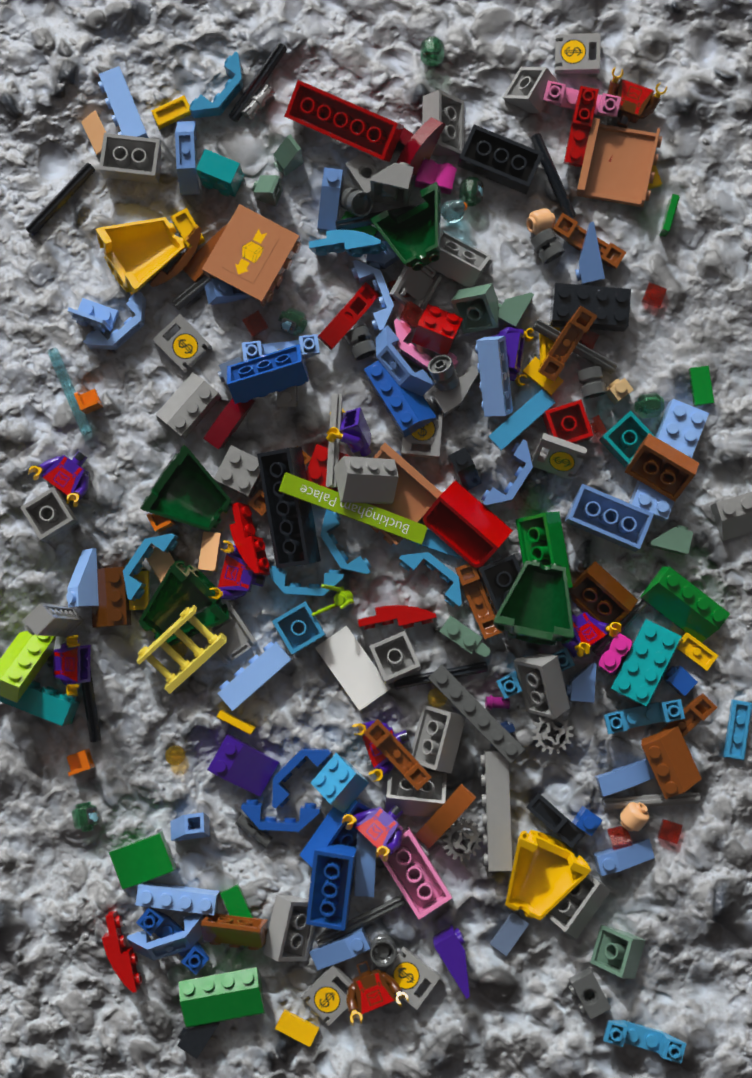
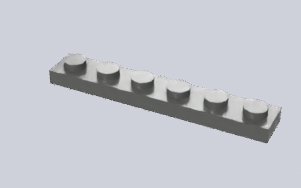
M443 665L428 677L510 764L525 750Z

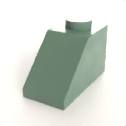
M289 134L273 154L275 168L278 172L282 171L285 176L304 164L302 150Z
M260 175L259 180L254 182L252 188L255 199L276 207L283 191L280 176Z
M530 292L505 299L503 304L499 303L498 323L505 327L516 328L534 294Z
M677 525V527H673L649 541L647 546L680 555L689 554L693 531H689L686 526Z

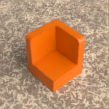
M96 389L83 394L74 393L79 408L83 413L88 414L103 408Z
M146 514L154 531L157 533L175 525L174 520L156 514Z
M89 748L67 756L71 769L68 772L69 776L95 767Z

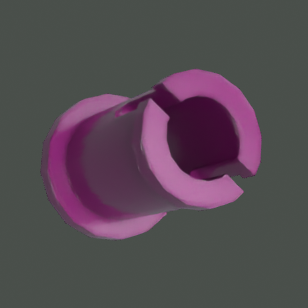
M486 696L485 708H489V710H492V708L509 709L510 701L508 700L510 698Z

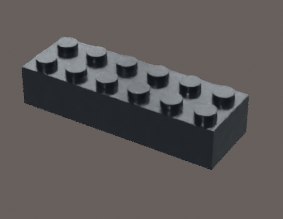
M302 446L258 453L257 457L276 568L307 565L321 561L311 503L279 492L286 472L307 480Z

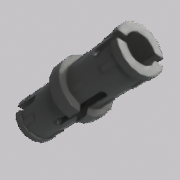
M244 814L235 823V825L249 834V838L253 837L265 848L273 839L265 831L259 830Z

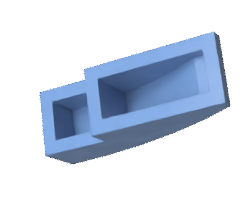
M644 759L612 769V771L597 775L595 778L600 794L605 797L655 778L648 759Z
M357 831L354 896L374 897L376 847Z

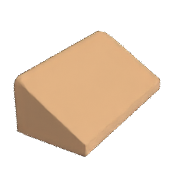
M93 111L81 123L96 155H99L102 151L103 136L106 130L97 112Z
M203 532L198 570L217 572L222 540L221 533Z
M158 547L154 548L153 554L147 559L160 583L170 566L175 562L169 552L166 553Z

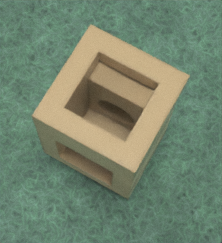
M625 378L621 381L616 379L606 388V395L616 405L634 389Z

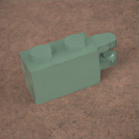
M451 615L439 630V633L470 654L474 651L482 657L490 655L491 650L481 642L482 637Z

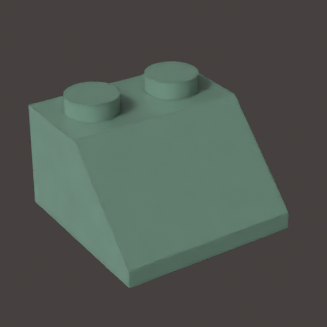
M492 283L461 289L456 292L451 299V303L456 315L463 318L460 326L463 334L498 328V298Z
M600 925L590 963L620 978L635 979L646 940L619 929Z

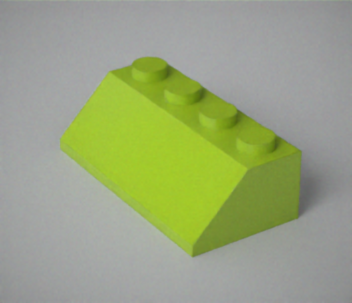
M28 631L20 632L0 658V696L14 702L19 701L53 652L56 636H37L36 634L33 636Z

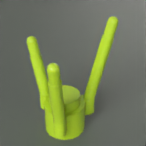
M322 584V588L337 591L334 596L335 603L313 612L311 616L314 617L339 606L340 609L346 608L354 603L353 594L349 590H344L343 586L335 587Z

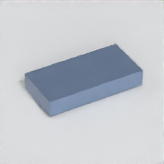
M512 911L490 942V945L507 956L529 923Z

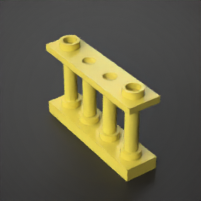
M195 605L191 608H185L180 614L181 617L149 647L144 646L138 652L137 663L140 665L146 659L166 678L164 689L169 694L215 654L227 641V636L222 631L218 635H213L194 616L197 610ZM189 621L208 640V644L204 648L198 647L180 629L184 623ZM172 634H175L194 653V657L190 661L185 660L166 642ZM160 646L180 665V670L176 673H171L152 653Z

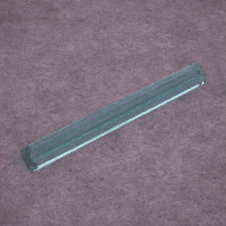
M57 348L49 349L47 353L81 434L88 435L92 432L85 413L79 408L74 396L76 391Z

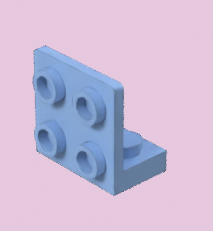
M82 298L78 310L68 308V312L72 315L71 318L76 320L77 324L87 327V325L93 326L94 330L98 329L101 333H105V331L112 332L119 314L118 310Z

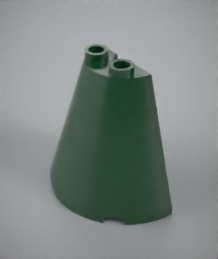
M437 182L420 191L422 198L426 202L395 218L388 210H385L371 218L372 223L403 264L411 267L414 271H419L424 266L440 259L441 190Z
M183 445L179 449L180 452L176 453L165 467L140 509L210 531L212 527L216 528L219 525L221 513H227L232 506V503H230L231 499L190 449Z
M526 560L494 618V626L501 632L504 630L508 631V636L535 644L556 645V641H561L562 644L572 641L574 629L566 568L559 564L553 563L550 566H543L541 561Z
M176 561L170 566L138 621L145 631H152L155 634V640L181 617L180 614L185 608H191L193 605L197 607L194 616L207 629L229 619L227 604L223 605L220 598H209V596L214 597L216 594L214 590H209L210 588H216L213 583L190 564L185 566L183 561ZM189 621L180 627L189 638L200 633ZM172 634L166 642L172 646L181 642V640L175 634Z

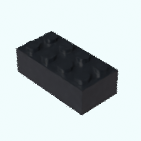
M474 124L459 157L458 167L527 195L544 153Z
M555 283L552 288L549 325L565 327L577 309L582 306L597 315L589 329L625 332L629 326L631 289Z
M515 554L477 570L495 615H497L521 571ZM503 631L506 641L515 639L508 636V631Z

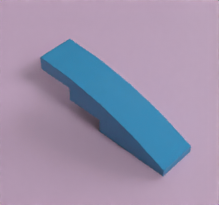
M542 389L491 433L488 438L502 451L556 402Z

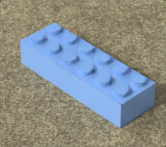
M672 399L666 407L655 437L692 458L709 413ZM638 480L629 504L653 513V518L663 522L668 519L674 501Z

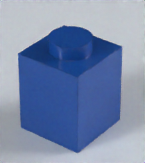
M682 666L670 667L665 673L667 676L663 679L680 696H686L698 683Z
M582 806L572 822L587 834L593 836L603 820Z

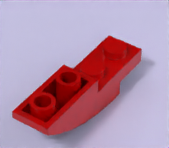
M580 86L563 164L582 168L599 89Z
M365 282L317 337L332 350L369 309L379 294Z
M239 502L232 504L235 523L229 525L239 554L253 572L261 575H270L263 538L255 536V528L251 517L252 512L249 505Z
M391 605L376 607L375 616L358 619L359 627L367 630L375 628V624L381 622L383 626L394 624L393 620L397 619L398 626H403V629L415 627L414 623L420 621L422 625L433 623V619L437 617L435 613L418 607Z
M112 911L105 916L109 933L102 937L103 946L107 958L119 979L132 993H135L140 988V985H142V977L137 972L136 967L138 965V957L133 952V948L125 949L126 938L121 932V927L123 926L122 918L120 915L118 916L117 911Z

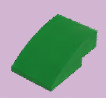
M163 831L109 852L122 889L149 881L176 869Z

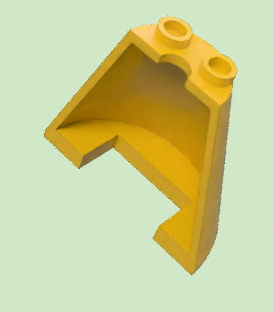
M166 217L96 229L99 246L104 248V258L120 286L126 292H130V295L137 293L186 248L184 240L175 235V226L173 223H169Z
M530 830L529 833L522 831L518 837L505 905L512 911L521 909L528 918H535L541 921L591 872V869L580 855L576 857L572 852L573 849L560 840L539 831Z

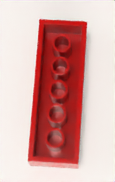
M297 80L284 116L387 162L391 161L404 125L300 80Z

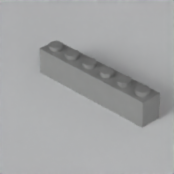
M40 603L23 620L26 624L25 629L33 636L36 634L37 636L65 637L69 636L84 621L72 607L68 608V606Z
M483 750L484 755H480V765L484 767V775H481V787L485 786V794H481L482 806H485V814H482V826H486V834H483L482 838L483 846H486L487 854H483V864L487 866L488 871H512L509 761L498 750Z

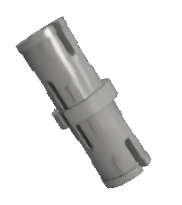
M265 85L262 91L257 96H254L251 103L242 111V114L251 121L256 113L263 109L266 102L275 94L272 87Z

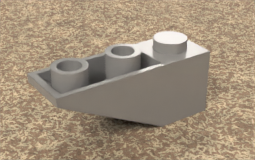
M475 365L469 367L465 371L466 374L461 377L459 376V383L454 389L442 392L436 388L433 391L432 400L441 414H443V417L461 406L479 375Z

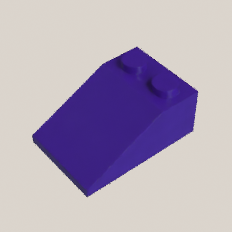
M228 734L207 770L234 785L261 796L279 762L233 735Z
M451 925L432 937L433 944L467 999L470 997L466 954L463 945L466 942L459 928L455 929Z

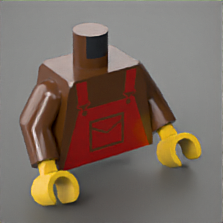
M614 67L611 72L613 80H610L607 94L622 97L617 117H619L617 126L627 128L629 121L637 123L639 119H644L654 112L661 100V94L667 91V86L664 92H659L658 86L661 83L657 84L655 88L656 93L653 94L654 90L627 80L620 79L619 82L618 79L623 76V69H621L620 75L615 76L614 71L616 67Z
M367 961L356 965L360 976L352 979V984L348 988L346 998L349 1014L351 1015L350 1024L354 1026V1018H358L360 1024H362V1014L395 1000L399 1007H402L399 1002L402 998H405L409 1003L407 994L403 992L396 979L387 972H380L379 969L371 971Z

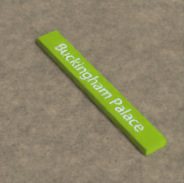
M287 472L284 474L279 488V492L420 545L423 543L428 528L426 525L368 503L341 502L339 492Z

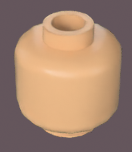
M543 208L531 212L526 220V225L531 233L537 235L548 228L553 229L556 218L549 209Z
M640 802L628 803L620 814L621 825L630 832L640 831L649 821L648 808Z

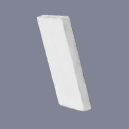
M347 625L315 647L359 711L391 689L388 684H384L380 672Z

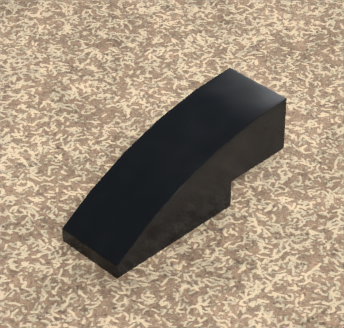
M540 793L526 807L572 849L586 835Z

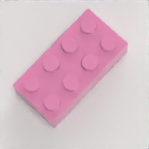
M408 827L402 831L400 848L393 854L388 855V860L383 863L417 918L421 919L452 899V895L414 833Z

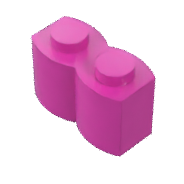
M424 159L417 173L415 186L424 189L437 182L441 193L451 194L457 168L453 167L450 163L437 164L432 159Z
M621 633L614 637L610 644V649L599 660L600 669L611 676L620 669L622 660L627 657L633 645L632 640Z

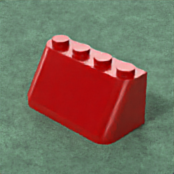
M456 480L437 498L423 516L424 524L471 566L476 568L483 566L513 531Z

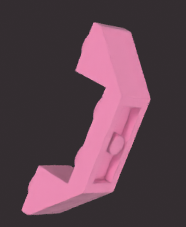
M548 80L543 100L562 108L575 110L579 90L568 88L566 84ZM606 93L598 94L594 115L617 117L622 97Z
M396 318L394 320V330L396 336L400 339L397 342L398 352L429 372L428 364L432 358L426 353L422 355L412 343H405L411 335L412 329L408 322L403 319L400 321ZM449 352L447 356L451 358L454 368H456L459 361L456 360L457 357L453 353Z

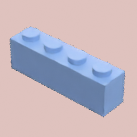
M120 66L100 73L101 81L98 84L102 93L106 92L107 94L106 104L109 110L113 109L114 115H112L115 126H119L121 129L118 134L149 138Z
M505 336L483 337L476 340L475 346L479 361L477 369L481 380L479 387L483 398L482 410L485 417L507 416L513 412L506 338Z
M271 641L263 648L265 652L262 655L258 656L256 654L248 661L250 665L246 669L241 667L234 673L235 678L231 682L227 680L219 687L221 691L217 694L232 711L237 709L292 660L278 642L273 644Z
M143 882L138 885L135 906L214 916L217 911L219 891Z

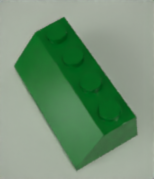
M545 512L515 519L523 566L526 560L541 561L543 566H550L553 563L559 564L566 568L568 588L573 587L560 512Z
M662 566L640 596V598L684 632L691 634L701 643L718 631L730 615L728 611L671 567Z
M257 967L179 981L180 1005L186 1028L265 1014L261 973Z

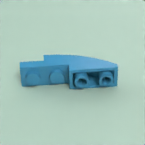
M353 230L326 231L325 239L309 241V249L318 256H325L331 252L343 253L346 251L352 257H361L363 254H379L381 251H387L386 245L380 239Z

